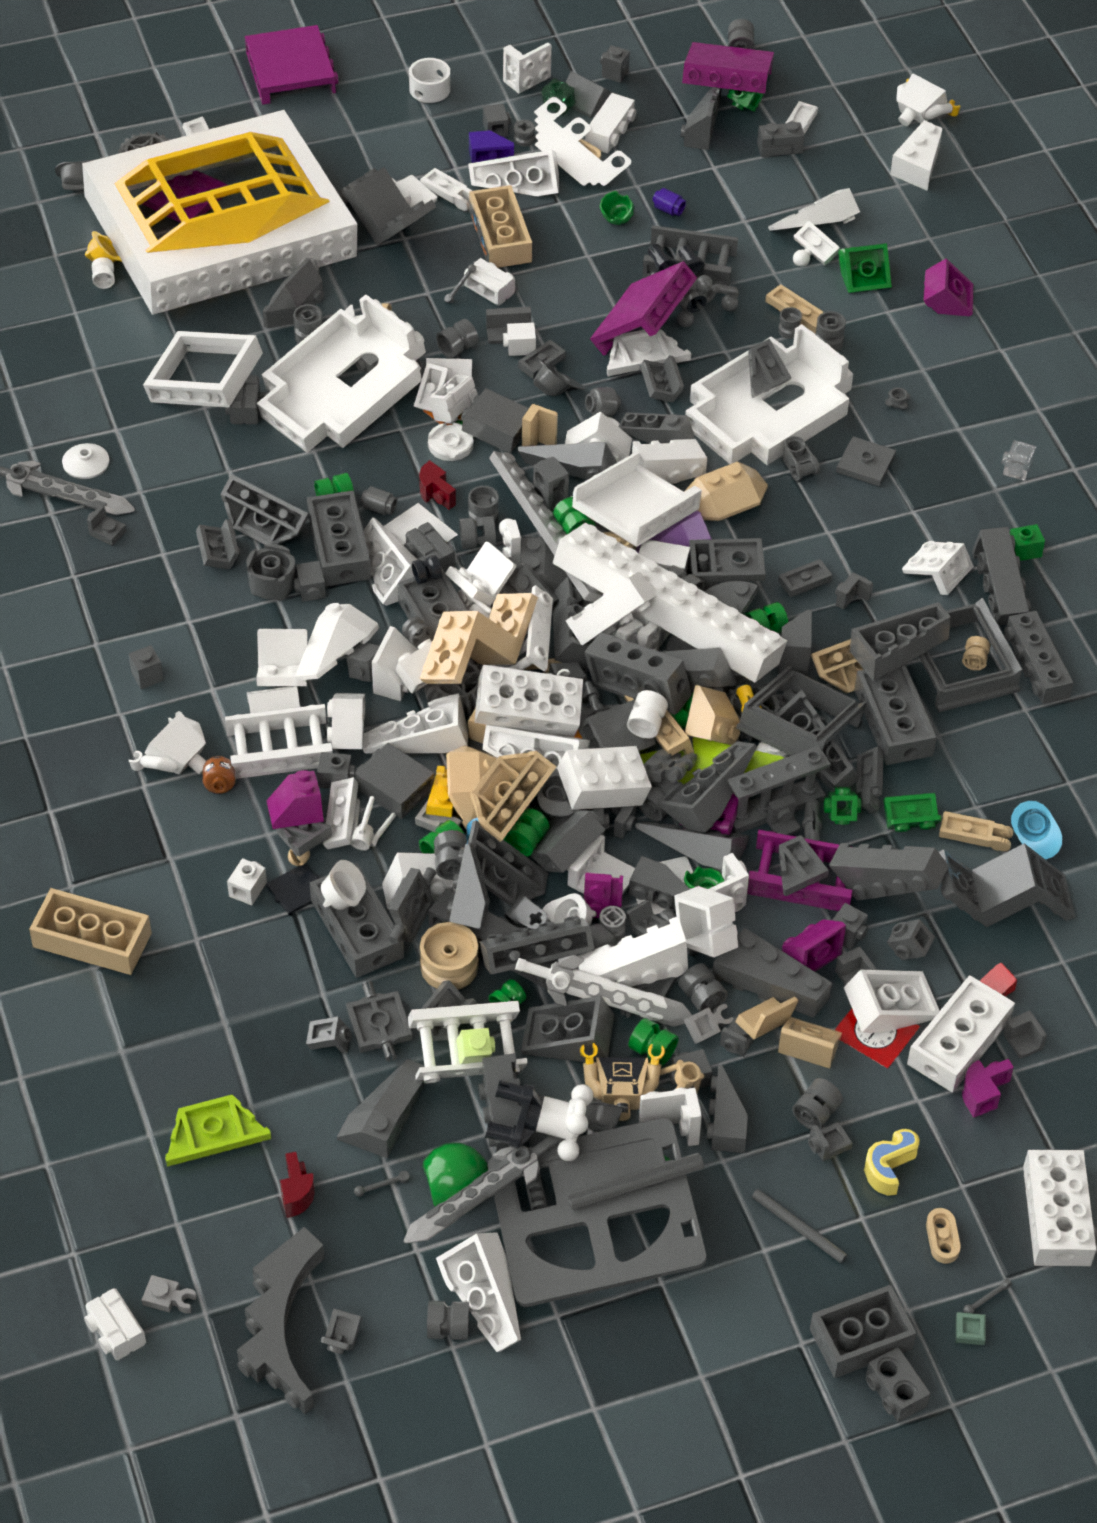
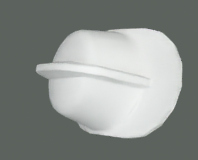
M340 860L322 882L321 891L325 898L324 907L331 905L337 910H343L349 906L355 907L358 905L365 894L366 884L362 873L353 863L347 860Z
M576 893L553 900L543 908L547 913L548 919L554 922V924L562 923L568 917L579 916L591 925L592 918L596 916V912L591 910L582 896Z

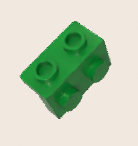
M935 793L885 797L883 799L887 829H895V832H906L910 830V827L920 826V830L933 829L942 820L941 815H938Z

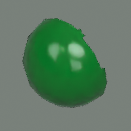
M445 1143L433 1149L422 1164L435 1207L464 1189L489 1170L485 1157L474 1147L463 1143Z

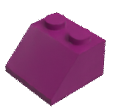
M947 258L925 270L924 302L929 308H932L938 314L971 316L973 314L974 284Z
M302 770L295 774H289L267 799V807L273 829L324 822L321 794L314 771Z
M825 919L815 925L810 924L796 937L788 938L782 945V952L816 972L841 955L846 925L841 921Z

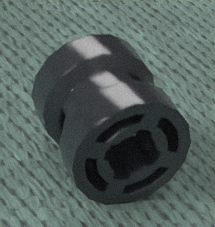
M436 555L429 556L424 561L415 560L411 562L413 576L418 585L426 583L431 578L437 580L443 577L441 564Z

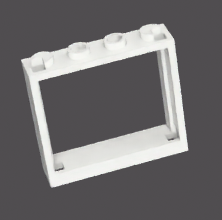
M178 331L143 386L150 402L230 407L263 352L256 335ZM187 352L238 354L220 384L169 380Z

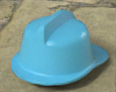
M1037 801L1020 803L1011 815V824L1020 842L1028 845L1044 859L1055 856L1062 846L1063 836L1052 814L1044 804Z

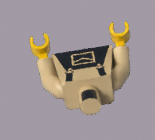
M592 1043L593 1053L589 1056L585 1054L583 1044L580 1048V1054L586 1060V1063H583L585 1085L592 1089L595 1099L607 1104L629 1107V1109L622 1110L619 1121L628 1120L630 1118V1110L640 1109V1096L655 1091L659 1085L661 1072L659 1059L665 1054L664 1047L662 1046V1052L659 1056H653L651 1053L653 1044L649 1046L650 1063H648V1058L596 1057V1062H594L593 1057L597 1054V1046Z

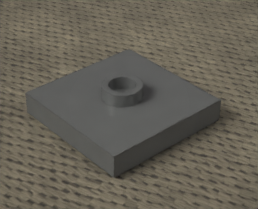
M853 436L837 465L836 472L880 486L896 455V450Z

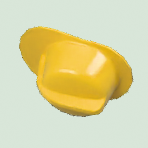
M93 231V238L88 244V250L85 253L86 258L94 261L104 257L112 260L113 263L117 260L122 262L110 238Z

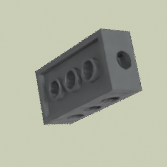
M354 491L307 497V511L310 514L308 517L325 586L370 580V558Z
M443 568V577L433 580L431 578L426 583L418 585L413 577L398 583V602L408 619L416 616L420 617L425 622V625L432 629L433 637L431 641L434 639L443 612L468 611Z
M602 632L584 652L594 687L623 697L628 696L636 700L638 693L641 691H654L667 700V711L674 715L679 712L692 695L684 661L676 656H670L655 649H649L637 643H631Z
M904 664L874 682L865 670L857 671L854 690L860 703L868 701L864 714L877 746L884 750L883 760L885 765L933 756L937 737L906 665Z
M356 863L354 865L364 877L366 890L355 907L349 906L343 910H337L331 905L328 907L323 906L325 898L321 891V884L327 876L310 882V893L314 907L353 974L358 978L403 959L404 947L402 937L398 944H393L389 941L388 937L394 929V924Z

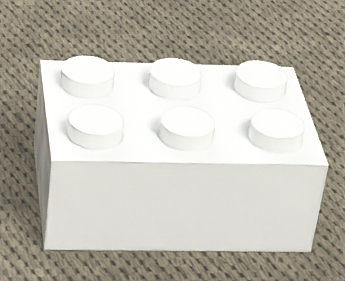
M637 746L566 750L558 767V772L572 810L643 805L652 787Z

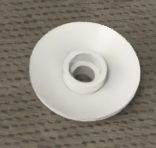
M90 443L79 444L70 448L65 453L62 460L63 468L67 474L74 478H94L101 475L108 468L109 455L99 445Z

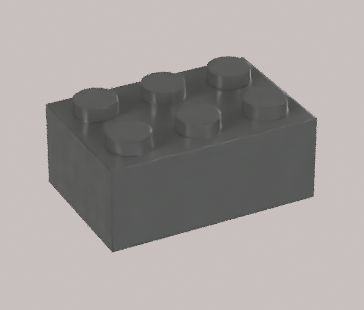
M892 1285L817 1311L812 1314L810 1331L834 1378L867 1367L870 1361L896 1347H899L902 1353L912 1350L917 1334Z

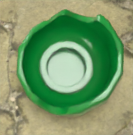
M618 191L606 194L600 201L601 213L604 219L611 224H625L634 214L635 206L628 195L623 196Z
M700 866L691 874L687 870L684 876V884L689 889L697 886L709 889L724 882V878L719 871L712 868L702 869Z

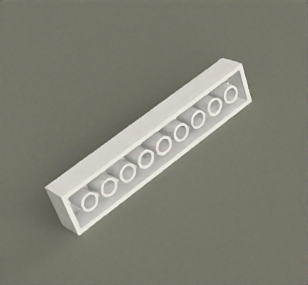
M585 523L560 539L553 564L604 594L626 578L640 571L656 594V597L649 601L651 606L638 613L639 615L697 649L721 648L730 668L754 683L780 663L787 640L778 633L770 631L756 620L750 619L739 613L737 609L722 603L715 596L703 592L696 585L686 582L675 573L657 565L655 561L643 557L634 549L628 548L619 543L615 538L600 532L595 526Z

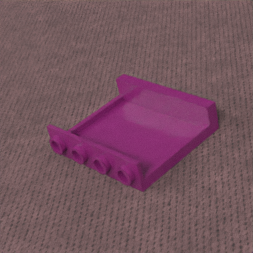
M318 25L245 36L246 54L262 105L270 104V93L330 84L332 93H336L335 85L338 84L337 72H333L332 58L329 59V48L324 46V33H320Z
M692 42L684 62L682 83L765 93L768 75L772 73L774 52Z
M683 261L632 283L590 340L604 356L613 346L614 337L642 326L650 337L656 335L697 277Z

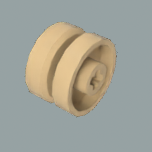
M444 922L434 925L425 932L420 942L422 977L429 985L438 988L443 981L450 980L457 990L464 988L473 981L478 971V942L470 928L457 923Z

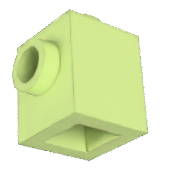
M489 1028L461 1030L456 1039L460 1064L482 1062V1058L491 1057L492 1053L495 1052L494 1037L489 1035Z

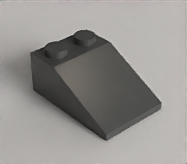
M602 996L566 1001V1006L554 1003L529 1008L521 1049L524 1055L586 1062L585 1058L580 1054V1048L584 1044V1052L590 1056L593 1053L592 1043H594L598 1051L593 1059L596 1060V1057H608L614 1013Z

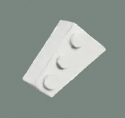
M696 439L671 440L670 443L660 444L658 440L652 441L651 444H641L639 441H633L632 454L637 451L640 452L639 465L670 484L706 474L707 457Z
M639 571L610 589L594 603L587 605L582 612L570 617L566 622L580 644L584 645L595 639L600 632L608 635L617 630L615 625L620 623L622 626L634 618L633 612L637 610L638 613H641L650 607L649 601L656 597V594Z

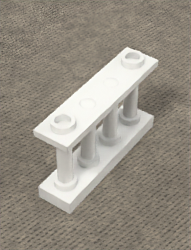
M536 585L532 587V594L537 596L538 600L526 632L528 638L523 641L518 655L520 656L526 652V657L516 664L490 666L524 670L534 664L543 671L547 670L553 598L547 592L541 590Z
M325 704L242 715L236 714L225 717L227 736L235 735L238 755L230 756L231 764L235 769L236 779L316 769L319 765L321 752L333 753L331 743L323 744L320 724H326ZM310 726L313 745L298 747L295 727ZM285 729L288 748L273 750L270 731ZM260 732L263 752L248 753L245 734Z
M511 1001L411 1010L408 1016L409 1028H417L420 1031L425 1067L418 1069L415 1075L416 1081L424 1080V1083H435L440 1081V1078L482 1075V1062L459 1063L456 1039L459 1036L458 1027L460 1024L470 1023L474 1029L484 1028L486 1022L497 1021L500 1024L504 1055L515 1053L511 1022L516 1019L520 1012L519 1002ZM444 1025V1028L447 1029L452 1065L436 1066L431 1029L433 1026ZM527 1058L516 1059V1075L524 1070L527 1065Z

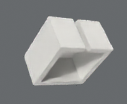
M700 886L674 896L676 916L679 918L685 935L687 948L712 957L738 948V932L736 925L732 923V921L736 920L733 897Z

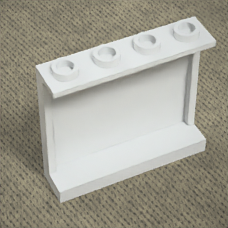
M639 451L577 485L573 491L572 505L578 511L636 547L698 510L702 492L696 486L683 492L640 466Z

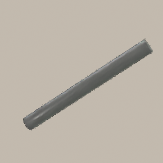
M757 1189L753 1193L752 1198L839 1263L842 1264L848 1254L761 1190Z

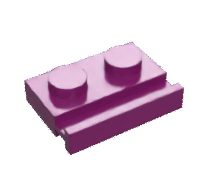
M585 873L584 900L591 910L596 912V916L593 918H600L601 911L608 906L622 907L623 875H620L619 878H613L611 874Z

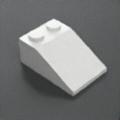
M860 970L844 987L863 1033H883L932 1021L940 1012L923 971Z

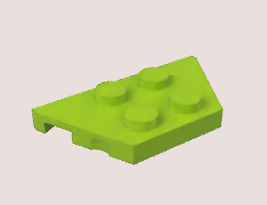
M693 737V749L697 755L696 770H703L711 766L713 758L731 745ZM755 751L744 773L785 757Z
M233 1095L178 1108L175 1119L176 1125L170 1138V1148L165 1157L168 1167L270 1140L271 1133L267 1127L264 1128L255 1120V1116L248 1109L243 1108L241 1102Z

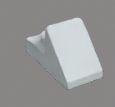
M431 363L426 364L414 407L432 412L433 408H431L428 398L449 381L448 368Z

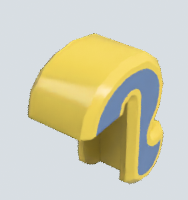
M909 1129L895 1131L892 1141L876 1142L868 1149L864 1172L869 1184L877 1192L887 1196L897 1195L899 1181L892 1168L916 1159L920 1139L914 1131Z

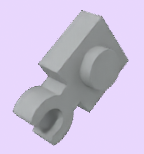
M726 1004L715 1007L712 1012L708 1007L684 1019L695 1044L721 1032L719 1026H725L733 1021V1017L724 1019L721 1016V1011L727 1008Z
M151 1275L142 1297V1305L170 1312L173 1305L177 1306L179 1311L183 1313H191V1305L183 1301L185 1299L196 1300L197 1296L193 1289L186 1288L180 1291L179 1282Z

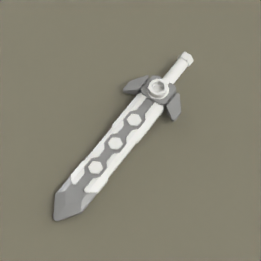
M576 955L558 959V962L553 963L551 968L540 966L521 958L516 963L515 970L546 978L548 993L555 1003L564 1006L567 1005L564 994L566 992L580 998L602 996L609 1006L672 1027L685 1024L684 1019L692 1016L682 1002L651 992H644L613 982L610 979L575 969L584 962V958Z

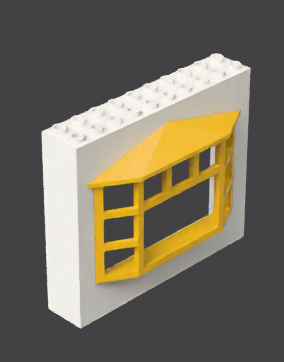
M285 110L82 163L85 198L106 235L110 238L114 249L152 315L287 277L306 258L316 259L318 267L357 257V223ZM280 150L283 156L271 154V152ZM256 156L268 174L181 199L176 198L167 183V180H171L178 175H189L195 170L201 172ZM270 163L290 166L296 176L277 173ZM154 183L135 198L130 193V190ZM274 183L280 193L255 201L249 190ZM284 184L302 186L308 195L288 192ZM163 190L169 203L148 219H145L138 206ZM239 192L242 193L247 203L222 210L216 200ZM208 201L214 212L189 219L183 208ZM175 211L182 223L158 240L151 227Z

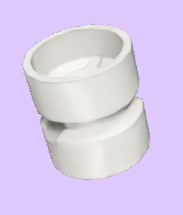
M646 690L638 693L633 710L627 721V728L630 732L647 739L657 736L662 723L661 718L664 717L668 707L667 700L654 691Z

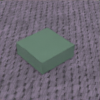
M957 1312L955 1343L985 1345L986 1315Z

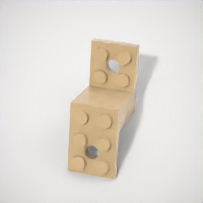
M532 593L497 594L489 618L479 611L443 612L423 666L420 680L426 684H461L470 658L482 665L516 664L538 597Z

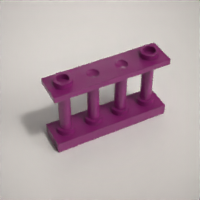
M758 830L756 849L763 851L758 872L749 871L747 894L839 911L845 903L850 905L852 890L846 889L838 876L835 886L819 884L820 881L788 896H784L781 876L771 875L768 872L773 852L779 853L780 844L796 837L773 831ZM804 838L823 863H830L839 847L838 844Z

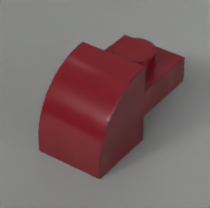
M429 460L422 466L419 472L420 495L426 503L434 498L438 504H442L450 510L456 506V489L446 482V472Z
M296 1152L285 1154L289 1178L280 1180L281 1195L287 1218L303 1213L311 1205L315 1194L313 1173L306 1174L304 1161H298Z

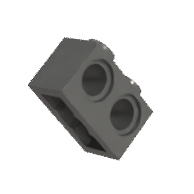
M554 456L534 464L533 472L534 489L543 498V503L552 513L559 502L568 498L569 473Z
M899 1347L868 1363L866 1381L873 1391L878 1392L882 1398L884 1409L889 1415L893 1414L897 1422L928 1406L931 1393ZM888 1371L892 1373L894 1376L887 1377L883 1375L881 1372ZM898 1395H906L910 1400H902Z

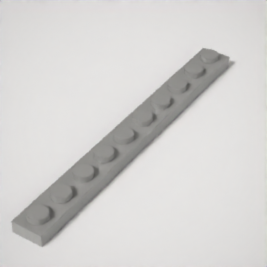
M493 451L489 459L555 556L560 539L566 536L562 531V526L556 522L553 513L547 509L543 503V498L537 494L534 485L528 481L524 475L525 472L516 463L515 457L507 452ZM565 571L584 600L595 602L603 596L604 593Z

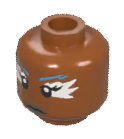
M216 756L205 762L202 771L205 788L215 794L230 791L235 785L236 780L235 769L231 764V760L223 756Z

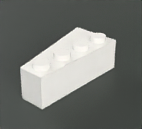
M678 916L670 919L669 925L659 929L657 925L647 928L648 933L633 938L632 935L624 937L614 947L607 944L594 949V951L579 955V957L584 958V962L577 969L629 987L681 976L688 970L687 942Z

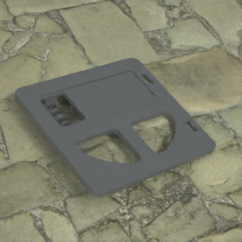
M659 1118L579 1136L576 1143L579 1145L580 1151L578 1157L573 1161H564L559 1157L557 1152L559 1144L539 1156L537 1159L540 1169L549 1168L557 1201L554 1206H547L540 1170L537 1178L526 1185L531 1211H521L515 1181L494 1195L517 1303L523 1307L698 1269L704 1266L707 1260L686 1174L577 1209H572L568 1201V1194L669 1162L665 1161L663 1150L672 1147L675 1160L682 1158L674 1125L667 1118ZM493 1157L490 1158L488 1169L493 1168L501 1160L494 1159ZM657 1208H667L670 1211L666 1228L648 1249L625 1262L616 1259L608 1227L610 1219ZM691 1223L694 1236L684 1238L682 1226ZM584 1225L589 1230L596 1264L590 1270L559 1267L535 1255L529 1249L526 1242L533 1236Z

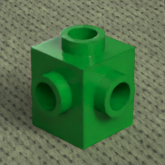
M729 89L727 97L733 100L732 105L741 110L746 107L755 112L765 93Z
M836 787L835 791L828 792V798H824V813H828V817L835 824H850V821H857V813H861V798H857V794L854 791H850L849 787ZM845 801V806L838 808L837 802Z

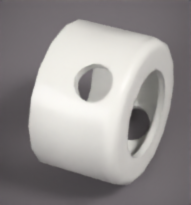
M424 58L414 62L409 68V86L412 97L424 103H436L447 98L450 93V68L448 64L436 58ZM437 70L443 73V77L438 75Z

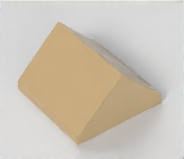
M790 1017L782 1027L778 1052L830 1068L842 1033Z

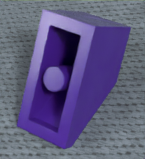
M490 130L469 132L471 163L514 156V143Z

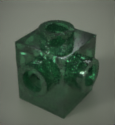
M555 78L548 85H545L541 91L543 104L550 98L556 97L566 105V110L561 114L563 116L576 103L574 88ZM553 102L547 106V109L558 112L560 105Z

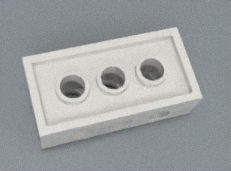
M483 665L478 677L475 723L574 737L580 726L583 679Z
M969 975L910 1048L907 1064L953 1093L965 1078L968 1068L983 1056L1003 1031L1007 1020L1012 1017L1015 1003Z
M1028 1150L1023 1170L1034 1266H1091L1096 1252L1084 1150Z

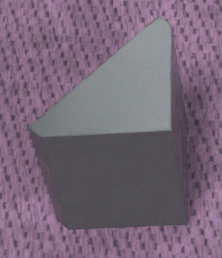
M571 71L558 99L566 106L592 118L599 112L613 92Z

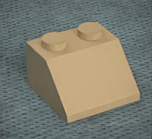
M695 685L685 734L733 745L740 735V730L736 729L740 719L726 693Z

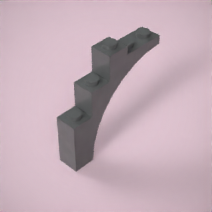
M305 1227L252 1269L253 1285L261 1296L245 1308V1325L254 1336L237 1350L239 1361L237 1365L246 1377L251 1375L257 1382L265 1377L274 1389L279 1387L285 1393V1399L294 1409L298 1407L304 1414L314 1407L313 1394L299 1378L289 1358L286 1346V1325L289 1310L297 1291L307 1276L324 1260L323 1244Z

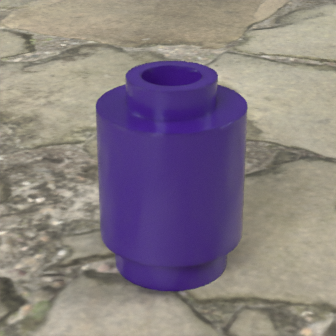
M662 188L660 191L657 190L653 196L654 207L667 214L680 216L685 209L686 200L681 195L668 189Z

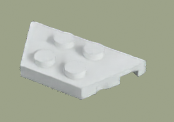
M661 329L656 335L651 337L645 330L624 333L614 337L610 361L607 366V376L641 370L640 365L643 360L664 364L669 355L674 356L676 363L691 360V352L680 349L677 346V341L672 337H668Z

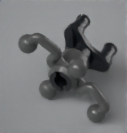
M659 244L651 245L655 252L650 247L648 248V254L654 260L655 267L659 272L684 261L697 277L705 267L702 259L695 255L689 245L681 247L678 251V255L683 261L674 260L666 255ZM699 276L679 302L683 311L677 316L678 324L681 327H690L695 319L693 313L703 309L706 303L711 302L715 298L717 293L727 294L721 301L723 309L726 311L735 310L739 303L738 289L734 286L723 284L713 285L712 279L709 276Z

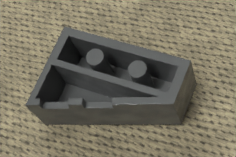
M515 1053L482 1058V1084H478L480 1100H485L486 1107H483L484 1122L487 1124L489 1121H492L493 1123L514 1127V1125H517L521 1110L519 1102L497 1098L495 1095L499 1080L520 1085V1079H517ZM488 1138L489 1147H495V1152L509 1147L508 1143ZM528 1138L521 1146H526L527 1148H529L530 1138Z

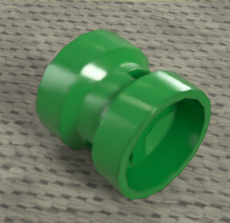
M512 979L507 980L502 985L501 990H495L489 995L490 1003L518 1001L520 1005L526 1000L523 988Z

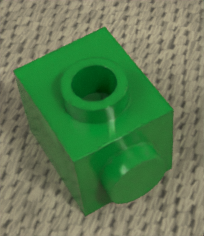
M1037 524L1010 529V535H1013L1015 539V556H1018L1020 561L1042 557L1045 540Z

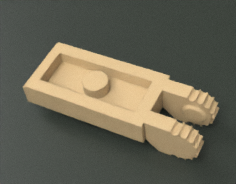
M945 811L939 837L991 847L994 850L1005 852L1011 848V842L1008 838H1012L1014 831L1010 826L994 823L995 821Z

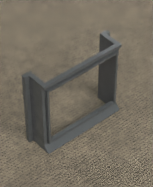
M981 598L975 604L947 610V613L951 616L950 628L976 621L980 622L1006 670L946 685L929 651L919 655L937 690L935 700L937 711L942 712L1020 692L1019 681L1022 668L984 599Z
M788 666L745 703L736 729L790 756L818 745L824 751L825 745L845 726L851 724L858 728L862 724V718L868 701L858 703L856 700L795 670L792 671V667ZM778 689L784 692L792 689L795 694L802 690L812 706L835 716V718L817 735H814L759 706Z

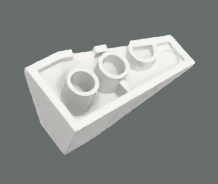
M554 150L468 164L472 186L495 188L511 185L514 193L532 196L559 193V171L556 151Z
M372 518L363 530L370 558L371 576L374 579L372 588L382 604L387 606L398 602V583L414 577L411 562L418 559L377 519Z
M486 725L482 750L497 758L504 755L537 751L558 769L566 750L589 749L590 740Z

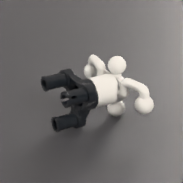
M499 1080L495 1097L519 1102L521 1110L517 1125H514V1127L489 1121L485 1138L508 1143L509 1147L517 1149L536 1131L565 1139L559 1143L558 1155L564 1161L575 1160L580 1151L579 1145L576 1143L578 1135L583 1134L588 1128V1120L585 1113L586 1106L593 1100L592 1089L585 1084L577 1085L572 1090V1099L566 1102L538 1095L532 1085L524 1084V1086Z

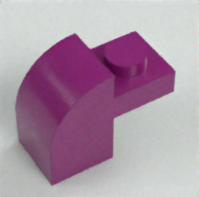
M1009 1059L1002 1062H992L986 1068L978 1060L968 1068L962 1089V1097L973 1118L998 1108L1001 1093L997 1087L1010 1082L1014 1069Z

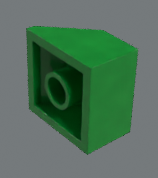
M887 243L838 250L840 272L848 293L892 287Z

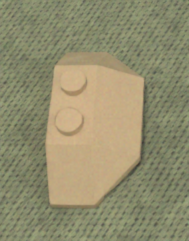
M737 461L697 477L686 490L693 486L700 488L702 492L698 511L701 513L703 520L720 521L760 505L768 484L755 469Z
M851 639L811 654L819 677L846 694L854 691L857 671L864 670L850 652Z
M464 745L450 751L446 757L448 796L456 812L463 819L462 823L465 829H467V824L477 818L470 794L496 761L497 757Z
M537 751L499 756L470 794L480 825L501 842L555 770L556 766Z

